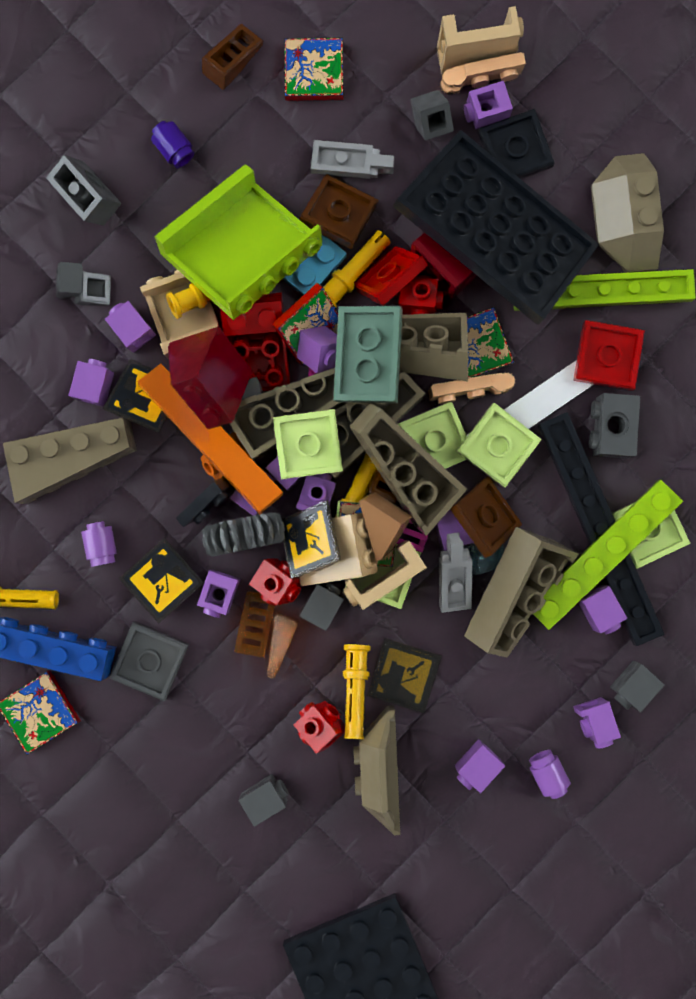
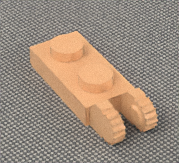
M524 53L504 55L446 69L440 83L441 91L451 95V93H459L462 87L472 84L473 88L487 85L491 80L501 79L504 82L514 80L522 73L526 64Z
M509 372L468 378V381L455 380L432 384L428 394L430 401L438 400V404L456 401V396L467 395L468 399L485 396V391H489L494 395H500L511 390L516 379Z

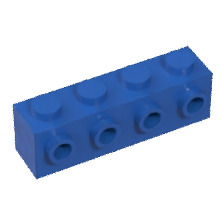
M0 617V658L97 681H102L110 676L117 647L107 645L108 641L99 638L85 640L77 638L78 634L73 632L59 631V633L48 631L47 626L39 624L25 626L18 624L19 620Z

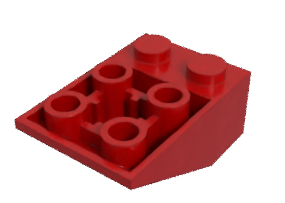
M282 292L264 294L253 304L248 312L240 314L234 320L220 309L223 333L252 370L250 378L257 377L263 391H271L279 386L290 384L287 345L272 325L284 314Z

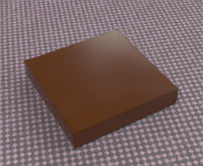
M325 174L300 215L299 220L310 229L318 224L321 227V235L352 250L376 209L379 200Z
M489 476L480 480L450 509L484 558L491 556L512 536L516 527L520 528L523 525Z

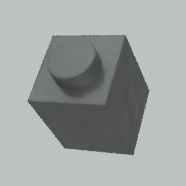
M439 90L410 99L415 127L425 140L454 131L449 101Z
M329 582L325 583L324 586L317 584L300 617L327 631L344 600V597L339 595L342 590Z
M633 660L610 688L617 693L614 699L626 710L632 707L642 712L665 684L644 665Z
M273 774L241 792L238 801L255 827L286 808L289 792L281 779L276 781Z

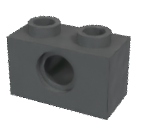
M63 155L46 177L85 222L104 226L122 204L84 161Z
M603 393L596 397V401H593L591 406V418L595 419L594 431H591L589 436V448L593 449L592 456L624 459L637 456L640 396ZM609 419H614L618 423L619 430L617 434L609 431L607 427Z

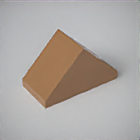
M371 493L361 499L359 503L374 557L377 561L382 560L394 549L412 516L381 495Z

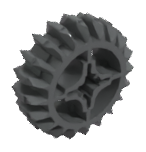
M276 512L253 515L206 526L202 530L203 547L206 549V554L214 557L281 543L285 539V528L280 514Z

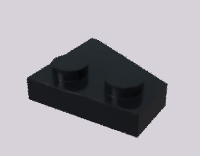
M224 476L208 486L176 519L183 527L192 522H195L197 525L200 524L211 514L209 510L214 505L217 507L228 499L229 493L235 488Z

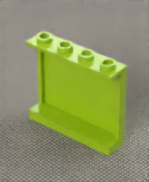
M246 164L154 236L160 254L233 320L240 314L248 312L259 298L264 294H269L278 282L285 276L293 274L304 260L314 256L322 246L321 227L317 224L310 229L256 184L254 171Z

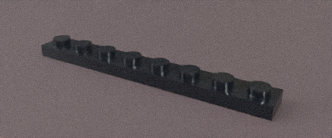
M566 412L538 424V427L591 546L615 520L569 414ZM628 554L604 579L628 618L623 623L633 645L639 646L665 634L631 556Z

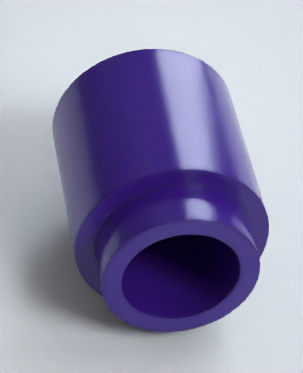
M162 121L153 128L151 141L169 164H173L176 168H181L194 157L195 153L192 150V144L173 121Z

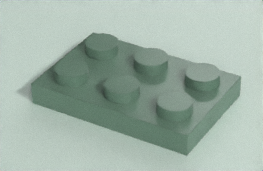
M339 306L334 401L398 403L403 314L401 306Z

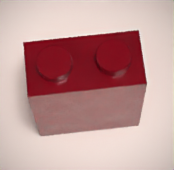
M425 232L412 243L410 252L424 257L428 263V266L420 273L433 279H439V291H444V298L448 302L455 298L477 277L475 273Z
M218 326L170 342L168 353L171 386L207 429L233 423L252 370Z

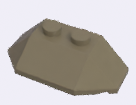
M644 153L615 156L591 185L597 243L626 273L656 271L659 266L664 234L657 171Z
M388 705L363 732L364 739H359V746H353L354 765H360L361 776L355 777V796L362 795V806L393 835H400L394 705Z

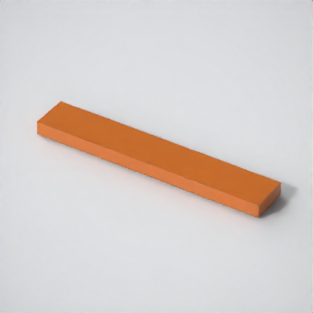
M161 363L137 381L139 387L259 515L283 495V491L221 426L211 429L205 427L171 386L170 372Z

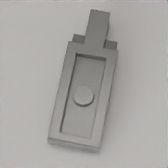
M321 140L313 142L311 174L368 179L370 177L377 178L378 174H393L394 156L381 155L380 150L374 149L373 145Z
M459 532L447 534V551H441L439 557V607L442 613L472 608V559L468 548L463 549V541L460 539Z

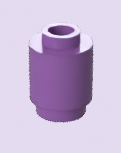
M104 521L87 524V530L82 531L81 534L86 559L90 560L91 567L116 562L114 555L117 554L112 526L105 527Z
M544 750L529 759L531 764L530 770L543 796L557 799L568 792L567 788L571 782L557 755H553L551 750Z

